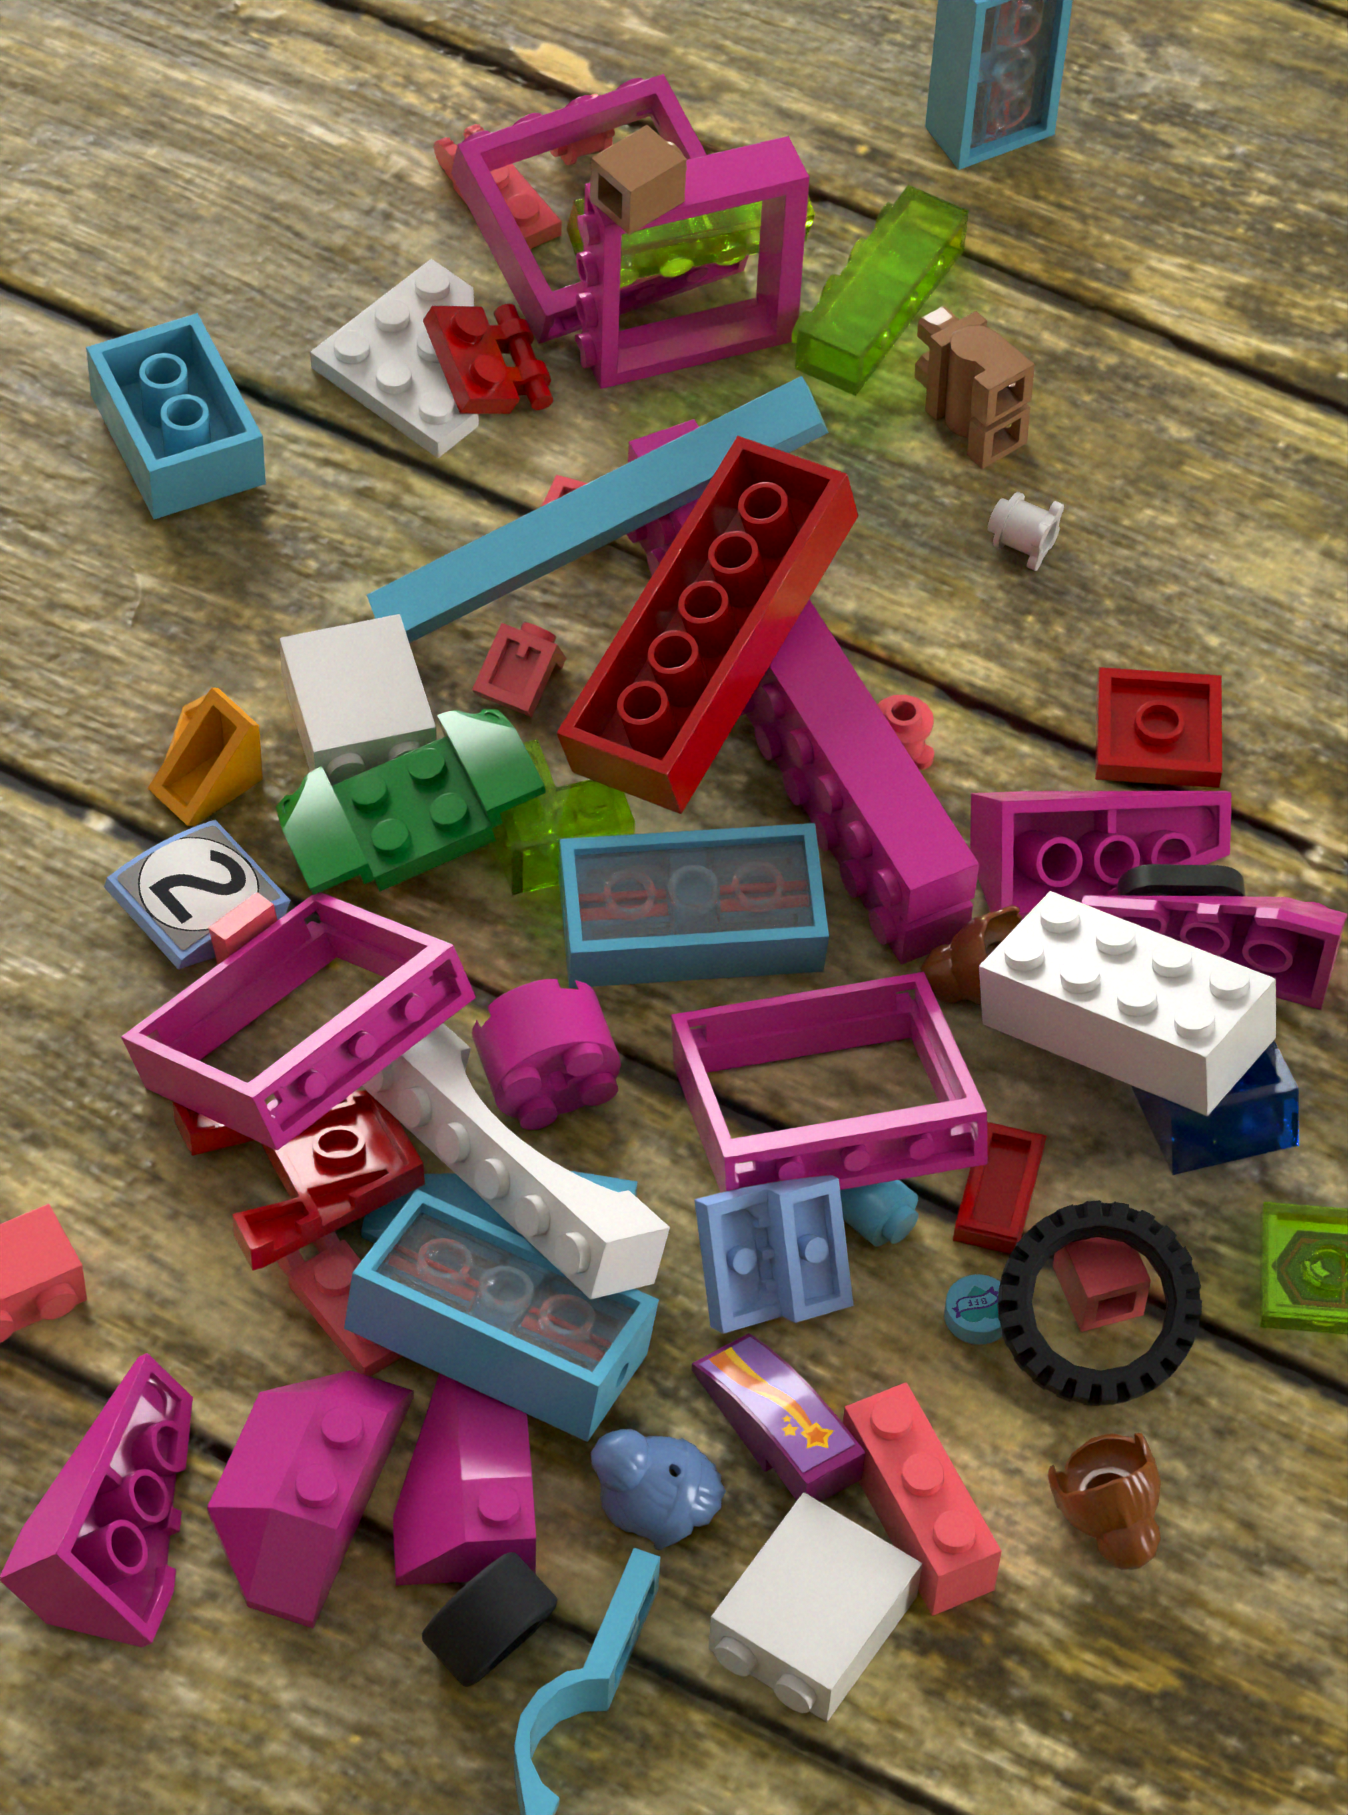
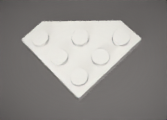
M430 259L310 352L312 369L432 455L439 458L479 426L478 414L459 413L423 319L431 306H474V291L472 286L433 259Z

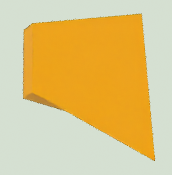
M211 687L206 695L183 706L164 763L147 789L187 826H196L263 780L259 725L219 688Z

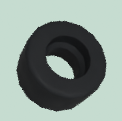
M510 1552L502 1555L478 1573L439 1610L423 1630L422 1641L463 1686L469 1687L484 1678L536 1632L555 1610L557 1597L518 1554Z

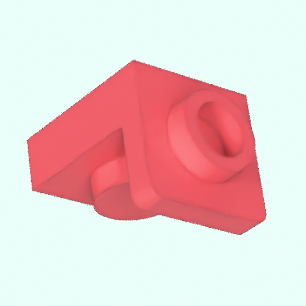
M523 622L520 630L501 623L472 688L473 692L479 697L532 717L554 667L562 670L567 659L559 646L554 643L557 637L551 632L531 623Z

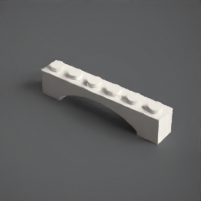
M444 1023L362 1085L365 1090L589 1299L655 1283L670 1227L629 1190L615 1192L582 1178L540 1154L510 1131L482 1102L465 1073L471 1048Z

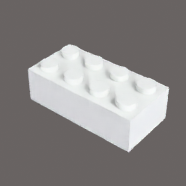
M1051 891L979 965L983 1025L1206 1116L1212 1112L1276 1038L1275 978Z

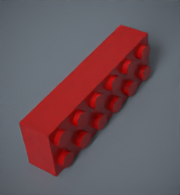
M741 436L736 437L557 731V736L573 773L676 813H683L859 516L847 473Z

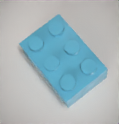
M198 313L86 347L91 396L153 519L266 484L263 436Z

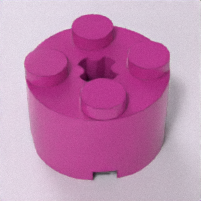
M557 979L538 980L514 988L495 999L488 1006L491 1017L482 1027L476 1020L472 1028V1038L497 1107L506 1115L518 1118L523 1129L538 1130L553 1123L559 1114L574 1111L584 1105L597 1106L604 1104L616 1096L618 1092L616 1078L620 1072L621 1060L596 993L584 982L575 980L578 990L561 989Z

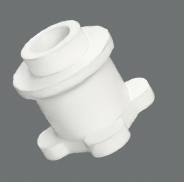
M1016 492L1009 501L1004 498L998 501L991 514L988 531L995 534L993 539L994 547L1001 549L1007 545L1030 555L1027 568L1037 571L1043 558L1057 539L1064 504L1054 501L1049 511L1024 501V494Z

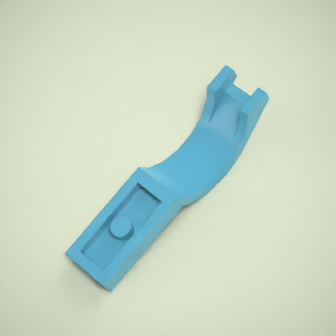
M633 1548L584 1667L566 1671L538 1689L521 1713L514 1745V1780L520 1815H555L559 1806V1797L542 1783L531 1759L540 1739L558 1722L586 1711H608L658 1592L660 1556Z

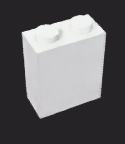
M400 614L279 638L282 679L309 770L311 772L322 766L331 786L436 741V725Z
M803 1492L711 1616L708 1649L714 1652L717 1660L732 1673L739 1676L751 1675L771 1687L779 1700L792 1710L799 1713L810 1711L827 1722L916 1599L922 1563Z

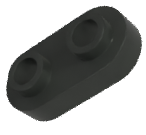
M1141 865L1128 870L1118 880L1119 896H1246L1243 876L1237 870L1222 865Z

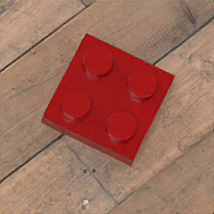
M1099 667L1096 682L1095 779L1219 788L1222 777V675Z

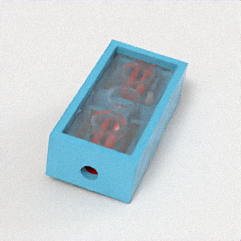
M938 0L925 128L958 170L1055 135L1073 0Z
M815 823L560 839L558 878L569 988H578L575 980L594 987L824 972L829 931Z
M416 1189L353 1271L344 1329L588 1442L647 1356L659 1299L637 1289L589 1299L525 1238Z

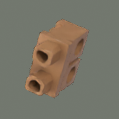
M940 307L921 318L918 322L917 337L929 347V351L922 354L915 363L914 378L927 389L925 411L936 421L945 416V423L952 432L968 438L967 455L981 469L1027 444L1031 408L1027 403L1032 398L1035 364L996 331L987 327V320L977 311L959 319L946 307Z

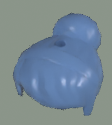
M620 1429L599 1438L591 1451L592 1468L600 1480V1499L607 1517L616 1527L625 1532H633L653 1541L656 1550H662L692 1533L694 1526L700 1527L709 1524L713 1516L721 1509V1499L726 1493L721 1483V1474L717 1471L716 1465L710 1462L706 1455L701 1453L695 1445L683 1438L644 1437L633 1429ZM669 1469H673L677 1473V1477L672 1476L669 1473Z

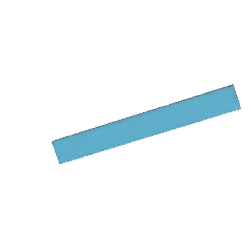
M800 376L367 594L375 619L400 614L408 641L411 643L700 498L737 436L790 453L829 433L809 386L804 378Z

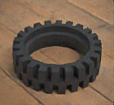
M1101 1200L1086 1201L1078 1205L1072 1204L1044 1217L1014 1247L1001 1276L997 1305L998 1319L1000 1320L1003 1339L1006 1347H1009L1014 1357L1013 1360L1043 1390L1047 1389L1056 1394L1058 1398L1069 1402L1083 1403V1405L1099 1406L1124 1403L1156 1389L1178 1369L1186 1358L1197 1335L1199 1320L1202 1314L1198 1272L1195 1273L1192 1265L1193 1259L1186 1246L1182 1247L1176 1239L1177 1235L1167 1225L1163 1226L1154 1220L1155 1216L1144 1210L1137 1211L1129 1208V1204L1116 1201L1113 1203H1101ZM1094 1237L1124 1242L1144 1255L1161 1279L1166 1301L1162 1331L1149 1351L1127 1366L1106 1370H1096L1074 1365L1054 1352L1037 1328L1032 1305L1037 1275L1048 1258L1071 1242Z

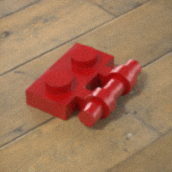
M510 303L504 304L494 311V317L498 325L489 324L483 307L431 306L423 319V323L460 414H510L520 400L519 395H527L530 405L534 410L546 409L553 403L554 400L548 387L551 383V376L546 364L541 360H537L531 346L534 341V335L528 321L519 317L515 305ZM502 354H510L515 367H507Z

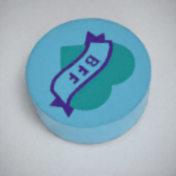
M975 1274L959 1279L950 1287L945 1302L944 1319L948 1329L957 1338L967 1343L979 1345L992 1343L1002 1337L997 1306L999 1280L987 1275Z

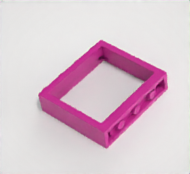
M664 74L646 80L642 78L628 80L616 90L594 98L591 95L578 97L568 103L565 108L544 115L541 113H531L520 118L512 126L492 133L489 131H479L468 136L462 143L457 144L451 174L525 319L528 321L538 344L582 329L577 314L575 297L576 294L583 293V284L580 281L551 291L490 171L649 116L660 136L665 141L674 143L687 160L707 155ZM735 207L703 215L713 235L621 267L619 316L744 271L753 241Z
M789 136L686 160L685 202L639 229L642 230L762 201L756 298L619 331L622 234L626 232L590 201V183L585 184L584 215L577 216L584 250L576 255L577 269L583 284V293L576 294L575 297L577 314L582 325V333L575 335V341L580 350L581 366L584 369L591 368L600 389L797 341L809 175Z
M319 892L315 895L312 894L121 1036L146 1089L278 1151L474 1000L476 996L453 944ZM317 911L321 923L311 921L306 925L304 919ZM335 958H340L386 977L249 1083L200 1061ZM271 1094H274L275 1099L266 1105L264 1100Z
M924 972L671 1014L674 1068L720 1193L778 1181L829 1175L839 1178L840 1190L987 1164V1110ZM915 989V999H911L909 992L896 994V992ZM701 1026V1028L690 1029L689 1027ZM911 1038L939 1103L731 1139L707 1073Z

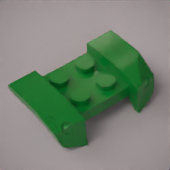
M482 709L480 713L476 714L452 710L437 715L444 735L443 738L331 786L322 766L309 772L303 778L298 790L292 795H286L277 804L276 811L282 831L312 894L315 895L360 875L363 884L374 880L379 892L496 841L492 828L503 824L500 813L546 793L545 784L511 722L498 709Z

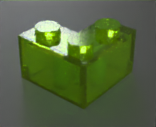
M538 739L526 741L523 744L545 784L546 793L500 813L503 824L492 828L496 841L493 843L512 896L559 885L560 839L635 834V820L624 792L591 779L556 787Z

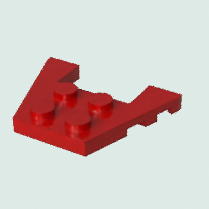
M367 1090L354 1091L278 1151L261 1143L291 1199L232 1214L234 1237L252 1271L262 1269L425 1185L424 1163L398 1119ZM173 1102L175 1125L192 1156L254 1141L250 1137Z

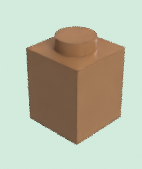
M645 125L591 157L590 201L630 235L685 202L687 159L674 143L665 141L653 129Z

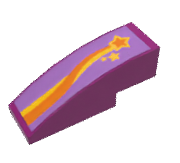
M748 1333L692 1363V1372L764 1472L773 1468L796 1501L804 1492L822 1502L862 1480L865 1460L863 1448L818 1393L786 1361L756 1337Z

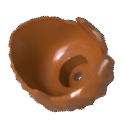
M1011 905L998 911L975 917L967 922L953 937L951 944H943L931 950L920 969L921 972L925 973L937 999L945 1003H957L966 999L981 1005L979 965L1022 921V916L1018 914L1020 912L1019 907Z
M1115 1433L1091 1438L1071 1454L1066 1462L1064 1472H1056L1055 1466H1050L1048 1480L1057 1508L1061 1510L1073 1527L1088 1536L1096 1538L1098 1550L1108 1563L1121 1570H1134L1146 1565L1156 1556L1161 1537L1159 1526L1154 1517L1159 1503L1161 1480L1155 1458L1142 1433H1134V1438Z

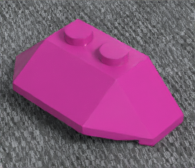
M348 1370L259 1392L207 1506L209 1518L249 1608L314 1628L414 1398V1390Z

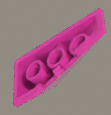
M1014 791L971 793L970 850L979 863L978 879L989 910L993 912L1014 905L1020 908L1018 914L1022 916V920L1050 891L1080 903L1084 895L1119 896V878L1125 872L1137 866L1148 864L1206 865L1230 855L1231 792Z
M1084 895L1081 902L1087 906L1275 978L1276 998L1319 1010L1322 1009L1347 918V913L1329 909L1320 903L1303 902L1288 897Z
M148 1353L136 1359L26 1521L0 1575V1581L46 1624L138 1647L152 1644L174 1592L176 1569L167 1565L170 1536L180 1532L182 1511L173 1507L176 1474L186 1469L193 1397Z
M440 1373L393 1514L396 1586L469 1582L492 1562L510 1552L518 1554L536 1574V1526L527 1414Z

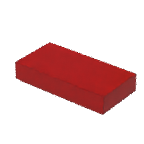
M987 1122V1164L970 1167L954 1228L953 1241L1011 1254L1023 1236L1047 1135Z

